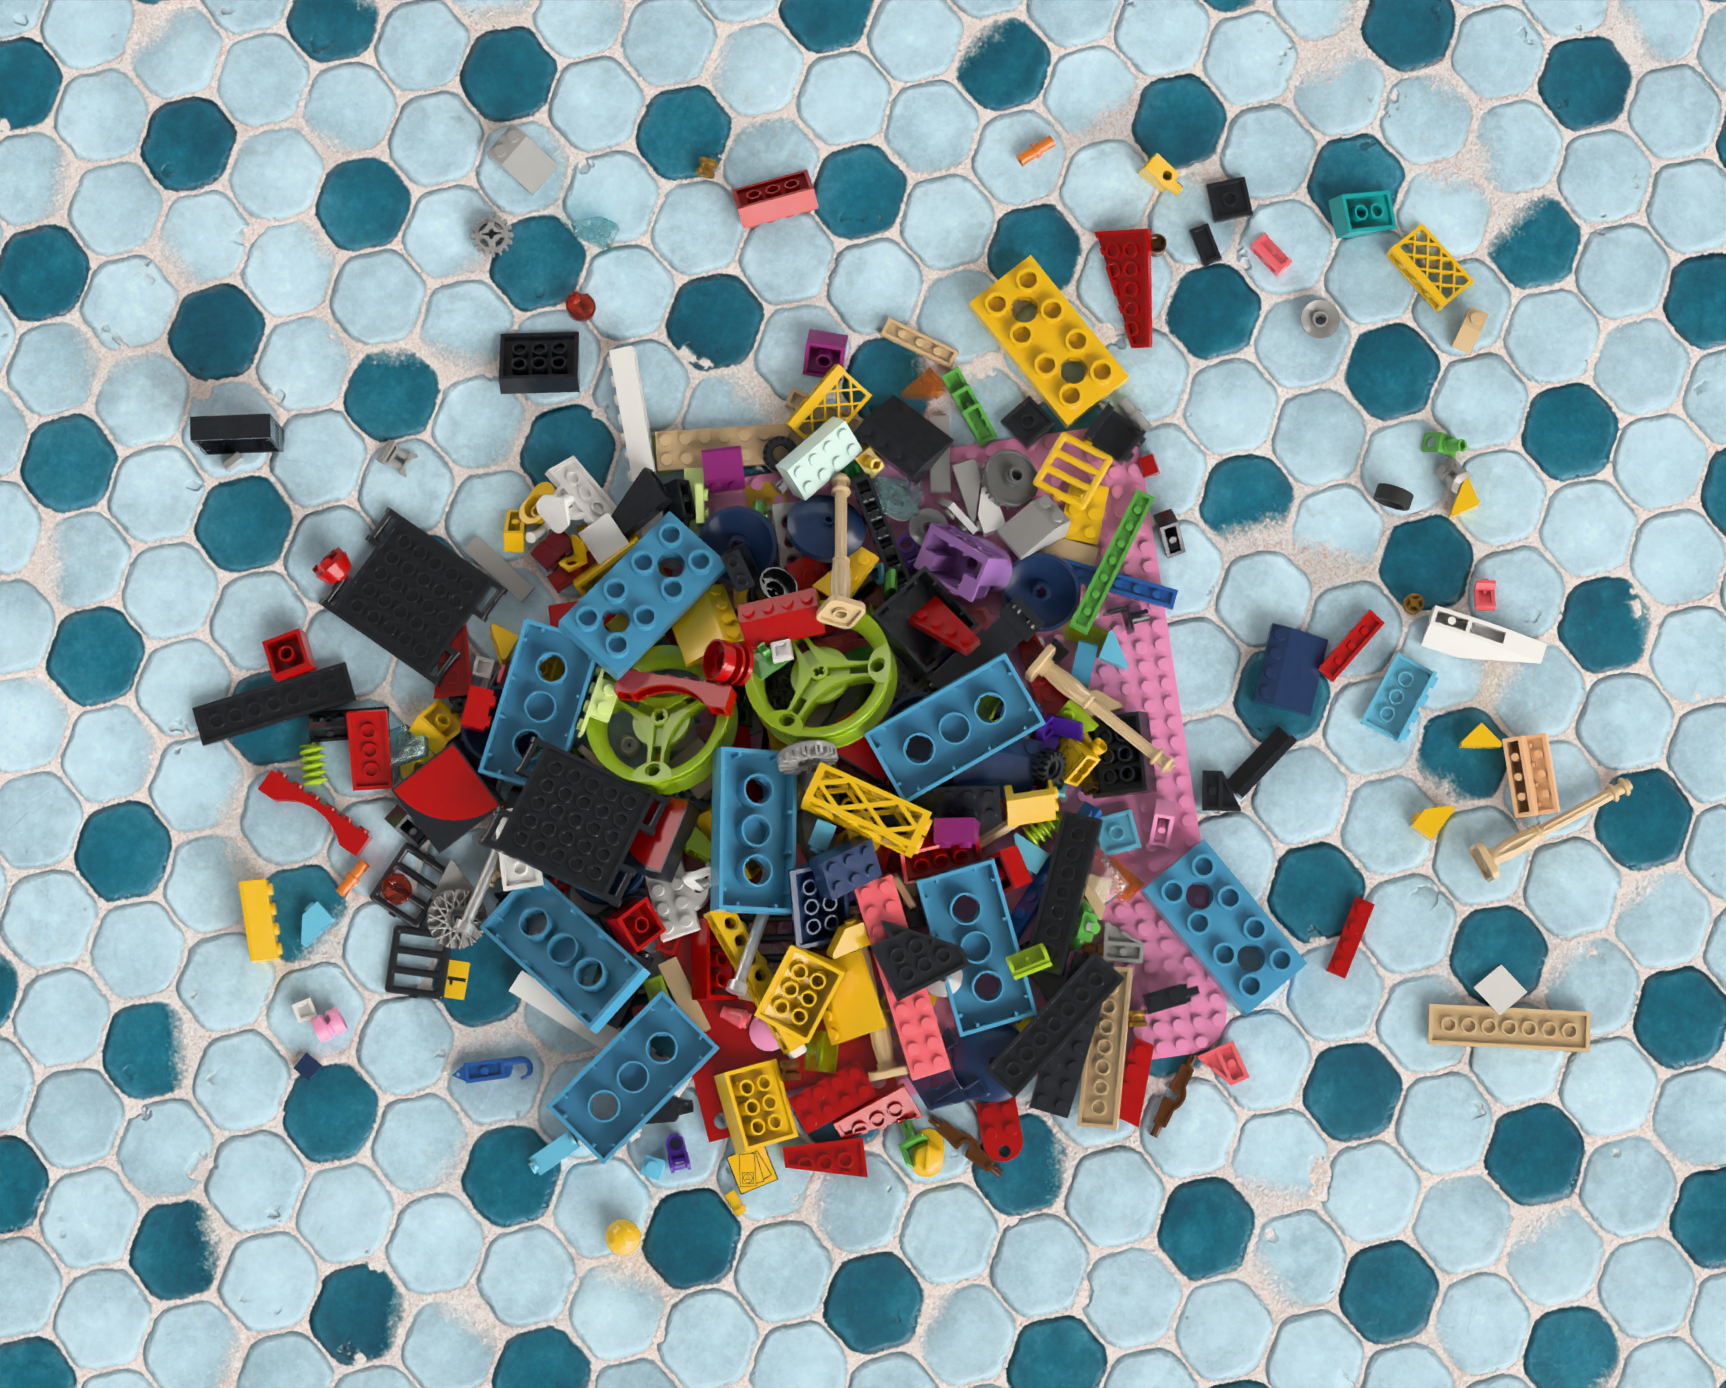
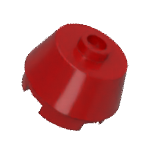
M338 546L336 550L333 549L323 557V560L319 565H315L312 571L316 574V578L332 585L337 581L339 583L348 576L347 572L352 568L346 551L343 552Z

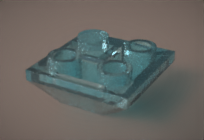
M601 216L575 220L571 224L576 238L584 242L587 240L594 242V246L603 250L604 248H611L620 229L617 223Z

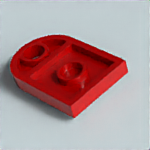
M1016 1098L976 1105L985 1152L996 1161L1005 1162L1014 1159L1020 1153L1023 1146ZM1006 1145L1010 1148V1155L1008 1157H1001L999 1155V1148Z

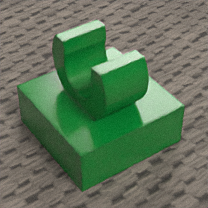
M856 461L850 462L841 470V473H845L850 480L863 476L861 467Z

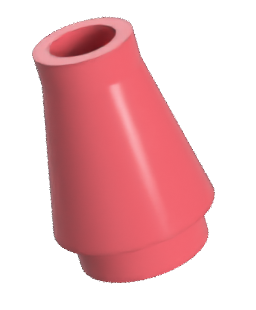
M724 1006L720 1013L721 1018L726 1019L740 1029L748 1027L752 1016L751 1013H748V1010Z

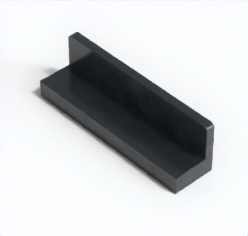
M1277 727L1227 779L1233 793L1242 799L1298 740L1292 735L1289 736L1280 727Z

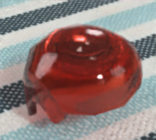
M574 291L568 295L565 301L566 312L575 321L586 322L595 314V301L588 293L583 294Z
M393 873L387 876L382 883V895L392 905H402L412 895L411 882L404 874Z

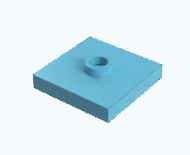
M1132 809L1099 817V819L1103 820L1098 840L1103 858L1142 848Z

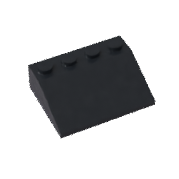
M579 332L500 334L499 385L501 394L580 392Z
M895 395L868 415L853 432L858 442L869 446L879 458L916 486L954 441L953 438Z
M1135 711L1116 714L1119 719L1152 744L1148 712ZM1099 717L1092 718L1099 726L1094 731L1088 732L1092 741L1099 737L1107 746L1106 752L1097 755L1101 760L1091 770V773L1099 782V790L1092 794L1093 799L1157 792L1154 764H1150L1151 759Z

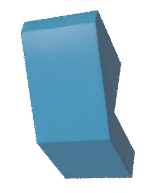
M1079 640L1071 675L1088 688L1098 644Z

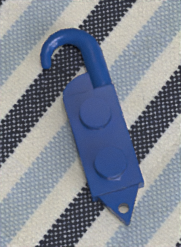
M525 1056L463 1063L464 1066L452 1074V1076L466 1081V1084L504 1079L512 1074L513 1065L525 1064L527 1066V1073L521 1076V1080H525L533 1073V1064Z

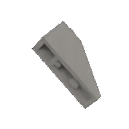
M974 458L953 465L952 471L968 518L975 524L981 481L980 474L983 470L980 462L976 463Z

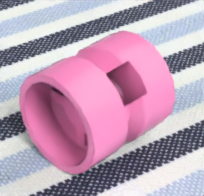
M337 1007L326 1011L325 1016L319 1015L310 1020L316 1035L322 1043L331 1039L334 1033L338 1035L348 1030L345 1020Z

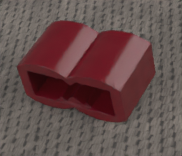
M552 531L530 554L549 572L560 567L559 562L565 556L567 558L570 557L574 550L571 538L565 532L556 533Z

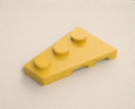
M863 547L848 557L850 559L851 599L879 560L878 556ZM832 570L812 585L817 591L827 597L832 595Z

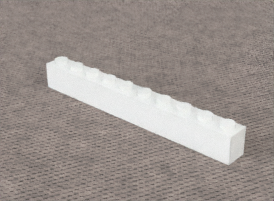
M631 345L609 350L610 356L607 357L609 368H612L613 371L611 376L612 386L616 387L617 394L614 395L616 406H619L620 409L618 421L623 426L624 431L621 433V438L627 448V452L624 453L626 463L630 464L631 471H628L630 483L634 482L645 467L653 469L659 478L636 349ZM664 510L638 531L640 539L664 517Z
M521 970L509 989L514 995L602 1050L623 1030L621 1027L616 1029L605 1024L597 1034L594 1033L528 972ZM650 1046V1055L654 1060H670L666 1055H663L661 1058L655 1054L657 1050ZM691 1077L674 1095L680 1098L693 1077Z

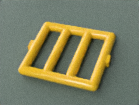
M1061 432L1032 484L1053 495V499L1058 502L1062 500L1080 510H1084L1111 465L1113 457L1093 447V443L1087 440L1083 442L1066 432ZM1066 441L1103 460V463L1097 469L1060 450L1062 445ZM1058 457L1095 477L1090 485L1051 466L1054 459ZM1048 472L1083 490L1085 494L1081 501L1043 482L1042 480Z

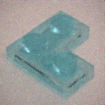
M407 724L390 729L391 765L394 767L429 756L428 738L423 735L411 740L410 726Z

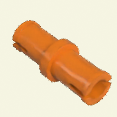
M1048 135L1040 142L1031 144L1030 148L1016 155V158L1021 166H1024L1031 160L1040 158L1044 152L1055 147L1056 144L1053 138Z
M359 859L353 869L345 874L346 878L335 891L346 898L354 885L359 884V879L370 865L364 860Z

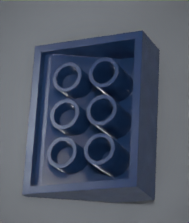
M1272 623L1269 628L1252 703L1310 717L1321 674L1317 668L1324 661L1328 640L1291 627Z
M1022 737L952 777L951 784L999 783L1000 797L1003 800L1004 786L1012 785L1014 794L1030 792L1034 784L1033 775L1031 774L1033 768H1031V765L1035 763L1033 759L1037 758L1036 754L1038 752L1041 753L1042 741Z
M810 862L788 870L795 946L804 949L831 943L838 926L845 924L844 921L850 919L848 893L834 900L821 897Z

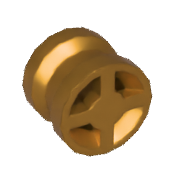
M700 157V165L695 173L704 178L714 179V169L717 168L718 162L710 158Z
M1417 593L1409 594L1403 600L1404 611L1410 615L1419 613L1424 607L1423 597Z
M1147 1010L1129 1011L1128 1027H1146L1145 1015Z

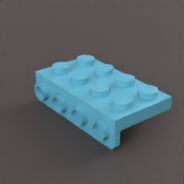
M1397 652L1360 723L1396 743H1400L1402 740L1406 741L1411 731L1408 727L1411 722H1416L1420 714L1417 710L1420 705H1425L1429 697L1426 694L1429 688L1433 689L1438 680L1435 677L1437 671H1431Z

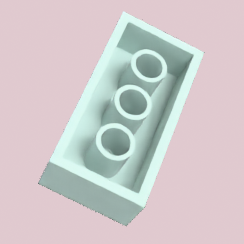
M832 416L775 466L792 494L806 501L862 453L863 450L846 421Z

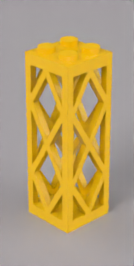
M823 762L819 763L800 807L861 836L870 838L872 841L909 858H912L914 853L918 854L925 839L922 835H927L933 822L930 819L932 812ZM834 785L839 788L826 789L825 786ZM846 793L853 804L838 806L830 794ZM822 795H824V796L826 797V799L829 801V803H827V802L824 800V798L822 797ZM854 795L858 796L862 803H859ZM882 807L887 810L874 811L873 808ZM856 809H857L859 812H858V813H849V812H847L846 810H856ZM894 814L901 827L886 828L879 816ZM870 817H873V819L876 821V823L878 824V826L875 825V824L872 822V820L870 819ZM902 817L906 818L911 825L908 826ZM896 832H906L907 834H906V835H897V834H895V833H896Z

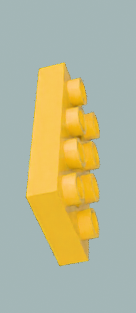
M1031 255L969 302L968 308L1066 429L1124 385L1129 379L1128 374ZM1019 301L1032 303L1036 310L1034 319L1026 323L1017 321L1012 316L1013 305ZM1070 361L1080 363L1085 370L1084 380L1075 384L1066 382L1061 377L1062 365Z

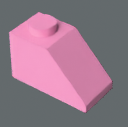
M1156 799L1149 844L1169 847L1175 818V801Z

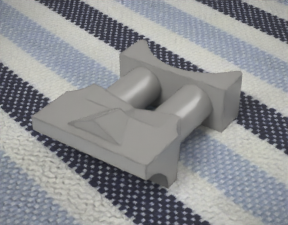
M388 439L376 460L383 465H391L399 470L400 475L407 477L406 466L411 460L418 458V455L413 452L407 453L396 442ZM397 455L404 459L405 463L403 464L394 458Z
M1451 455L1434 473L1444 483L1447 482V487L1455 494L1458 493L1460 484L1465 479L1473 476L1464 467L1461 468V463Z

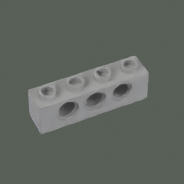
M794 502L771 504L765 508L767 519L772 524L777 536L778 548L774 567L784 569L783 566L788 564V559L793 562L804 557L792 545L787 536L786 528L782 526V520L787 522L788 514L794 506ZM785 540L789 541L790 548L786 547Z

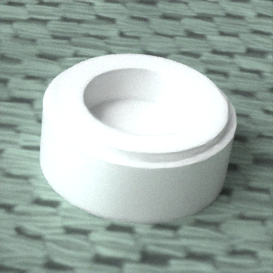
M803 1044L794 1051L787 1053L789 1059L793 1060L805 1053L807 1048Z

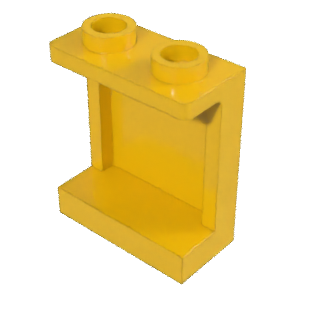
M1047 780L1048 789L1017 794L1013 793L1012 785L1004 786V808L1008 827L1056 820L1055 811H1059L1056 799L1058 798L1057 786L1053 787L1052 780Z

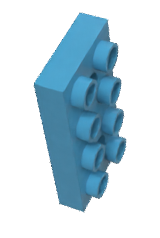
M669 511L559 620V629L618 681L727 570L720 556ZM666 559H674L681 563L683 567L682 574L678 577H665L659 572V564ZM611 614H620L627 619L628 627L624 632L611 633L605 629L604 619Z
M524 619L478 772L480 774L524 787L527 778L516 775L514 771L523 759L518 751V740L528 733H535L539 739L571 753L577 733L576 725L579 718L582 717V708L585 700H587L588 690L593 681L597 663L559 628ZM559 657L565 667L564 675L553 682L544 680L545 678L540 670L541 664L548 658ZM543 749L536 756L532 757L527 770H533Z
M1003 652L866 731L864 736L900 798L910 802L1046 723L1007 654ZM985 695L999 697L1004 703L1000 717L994 721L984 719L983 717L980 718L976 712L980 702L979 699ZM915 735L929 738L933 744L930 757L924 761L910 758L906 753L909 739Z
M719 747L713 750L711 912L785 916L792 914L788 870L796 867L797 775H794L793 772L784 774V771H779L777 755L780 751ZM751 779H754L763 788V798L759 804L752 802L746 794V784ZM749 859L754 860L762 869V879L757 884L751 883L745 875V864Z
M1205 839L1197 843L1140 891L1242 1016L1249 1014L1307 964ZM1191 884L1202 885L1207 889L1209 901L1204 909L1194 908L1188 904L1186 892ZM1243 946L1253 947L1260 954L1261 962L1258 969L1254 972L1253 970L1242 969L1238 963V952Z
M990 857L914 879L929 935L961 946L970 963L969 966L961 969L963 974L962 983L954 994H952L949 981L945 983L948 994L947 999L957 1034L962 1037L1036 1015L1037 1010L1027 976L1014 980L1005 960V957L1020 952L994 858ZM962 895L976 900L978 906L975 915L968 921L957 918L952 912L954 902ZM984 973L991 974L999 980L996 994L986 999L974 991V984L977 978Z
M544 876V885L512 890L479 928L584 1025L597 1034L651 973ZM537 915H546L547 925L543 932L536 936H529L528 924L530 920ZM592 965H601L602 977L600 981L593 986L585 987L583 985V974L586 969Z
M661 990L546 1107L603 1164H606L720 1047ZM669 1035L675 1042L674 1056L668 1061L654 1060L650 1055L651 1040L655 1036L667 1037ZM611 1093L617 1100V1112L611 1119H598L592 1112L593 1099L598 1094L610 1095Z

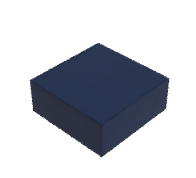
M306 1053L294 1069L310 1081L323 1065Z

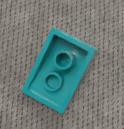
M1389 190L1343 194L1328 201L1336 239L1356 237L1397 228Z

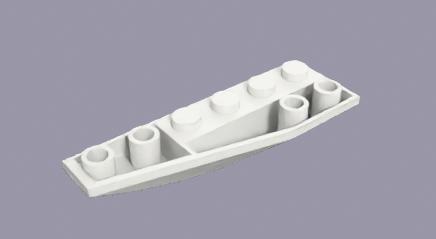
M1435 605L1432 608L1421 646L1457 658L1541 663L1547 644L1504 627Z

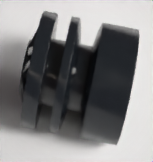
M770 567L765 569L756 579L755 586L748 589L746 599L747 603L797 592V582L788 571L780 567Z

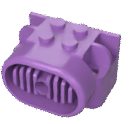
M931 523L913 566L918 570L926 566L948 588L950 593L960 595L970 602H973L974 598L983 599L987 593L1002 591L1008 585L1012 576V562L1004 549L982 536L970 535L959 527L949 524Z

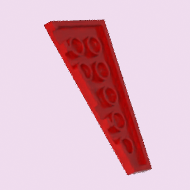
M1151 229L1094 232L1101 246V255L1104 256L1107 265L1106 270L1114 295L1119 303V311L1123 315L1124 327L1131 348H1152Z

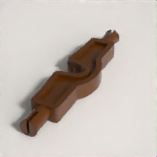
M1190 1053L1186 1063L1181 1064L1177 1074L1169 1084V1089L1177 1093V1098L1175 1100L1167 1097L1162 1098L1158 1112L1153 1120L1155 1125L1150 1133L1151 1136L1154 1135L1155 1138H1158L1162 1127L1166 1128L1174 1110H1177L1183 1104L1187 1093L1186 1086L1194 1072L1192 1067L1198 1058L1197 1056L1193 1057V1054Z
M934 1114L931 1116L928 1122L938 1128L936 1132L954 1149H959L965 1142L969 1144V1149L965 1153L966 1159L978 1165L985 1172H992L998 1178L1003 1174L1004 1171L994 1165L995 1160L980 1149L979 1143L973 1136L959 1132L947 1121H940Z

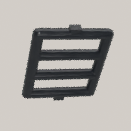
M404 843L371 892L370 899L389 911L388 914L394 918L398 917L411 927L420 928L427 917L429 906L433 900L430 897L426 903L390 878L398 869L431 892H434L437 885L402 863V861L409 852L442 875L446 867L437 862L435 857L429 853L426 855L410 843ZM385 886L422 909L416 919L379 896Z
M757 914L741 915L740 920L748 928V923H754ZM792 914L787 916L769 915L767 922H792V934H762L760 942H792V945H795ZM761 954V956H764L767 962H782L785 954ZM755 974L756 979L761 981V975Z
M401 925L394 926L385 991L387 993L409 995V998L416 999L418 997L443 999L451 948L443 946V951L400 946L401 934L433 938L428 927L420 926V928ZM398 953L441 959L440 971L396 965ZM395 973L438 979L437 991L393 985Z

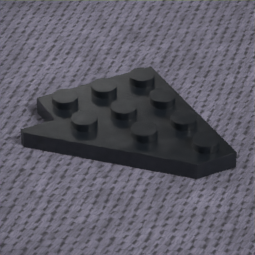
M882 920L881 923L888 937L870 946L897 1001L970 965L961 946Z

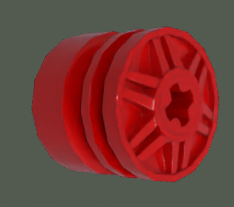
M714 639L708 644L702 660V670L705 678L710 681L725 682L735 686H742L749 680L754 666V654L750 646L731 643L722 639Z

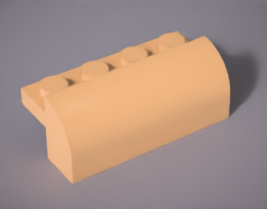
M1548 733L1502 739L1515 818L1536 817L1560 812Z

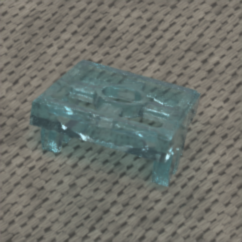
M877 476L874 479L883 514L916 517L920 513L917 503L923 496V491H918L921 488V484H912L910 480ZM896 486L903 488L906 491V495H902L897 491ZM892 495H897L900 499V502L895 501L892 498ZM909 502V505L906 508H902L901 503Z

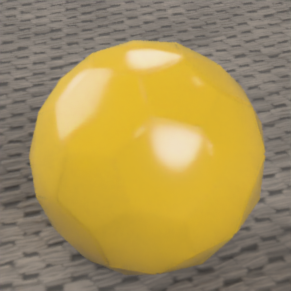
M628 1219L613 1221L605 1232V1242L608 1248L615 1254L627 1255L633 1253L641 1241V1233L638 1226Z

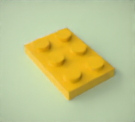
M1069 484L1067 494L1081 501L1085 492ZM1098 485L1084 510L1065 503L1064 514L1071 521L1067 536L1063 537L1064 539L1094 546L1098 545L1109 487Z

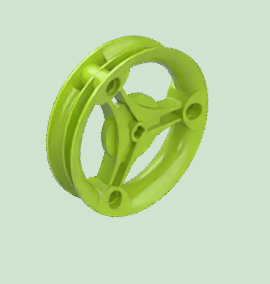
M865 613L850 629L861 634L871 645L874 652L869 660H847L841 652L834 648L816 647L808 637L791 641L797 656L791 671V683L795 690V695L787 710L775 711L766 695L765 679L761 681L752 671L749 680L745 683L746 693L759 719L773 736L787 745L796 744L800 740L810 739L830 741L836 745V748H841L861 739L866 731L881 722L895 697L898 672L894 654L888 645L883 631L868 614ZM804 640L810 650L802 654L797 644ZM868 671V673L851 674V672ZM874 683V688L866 702L848 718L822 727H806L804 725L819 704H826L836 700L850 686ZM804 701H806V703H805V705L803 706L802 710H801L800 713L797 715L796 713H797V711L799 710L800 706L802 705V703H803Z
M675 645L653 646L631 667L644 673L663 669H681L698 675L701 682L702 680H708L703 674L702 664L690 667L685 666L680 649ZM608 673L602 677L616 683V680ZM711 681V682L714 683V684L725 683V682H715V681ZM662 693L636 702L639 705L635 709L627 705L628 700L619 699L617 696L611 715L622 709L633 716V730L638 739L648 747L647 763L642 764L636 769L623 763L614 753L608 739V723L589 717L586 725L588 741L594 754L610 772L660 795H668L687 790L701 783L712 774L713 750L719 747H732L738 729V708L735 701L731 717L717 715L713 732L704 747L690 760L672 769L669 768V759L673 745L685 737L691 726L692 718L707 708L699 700L684 694ZM657 749H661L660 762L656 761Z

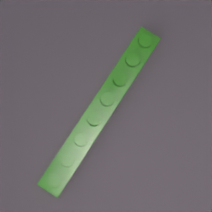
M1138 489L1136 490L1069 627L1086 635L1088 634L1155 497Z

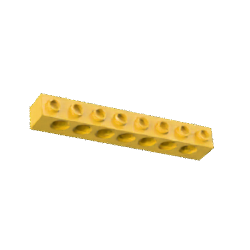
M711 911L703 915L704 918L707 919L711 930L735 971H737L749 937L746 924L740 920L737 913ZM725 919L731 923L730 929L725 926ZM735 937L741 940L740 946L736 945ZM758 948L745 982L748 985L747 991L757 1009L765 995L766 989H768L775 976L770 972L768 962L764 956H761ZM756 972L760 973L761 981L756 979ZM766 1022L784 1054L790 1053L806 1043Z

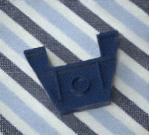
M947 1028L941 1036L946 1052L958 1044L950 1029ZM950 1069L914 1081L911 1080L909 1074L907 1075L929 1111L990 1095L980 1078L961 1089Z

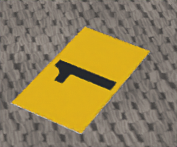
M449 960L444 997L464 1000L470 962Z

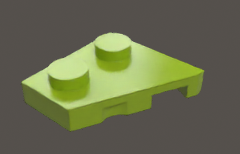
M1071 699L1056 714L1082 722L1083 733L1094 731L1099 726Z

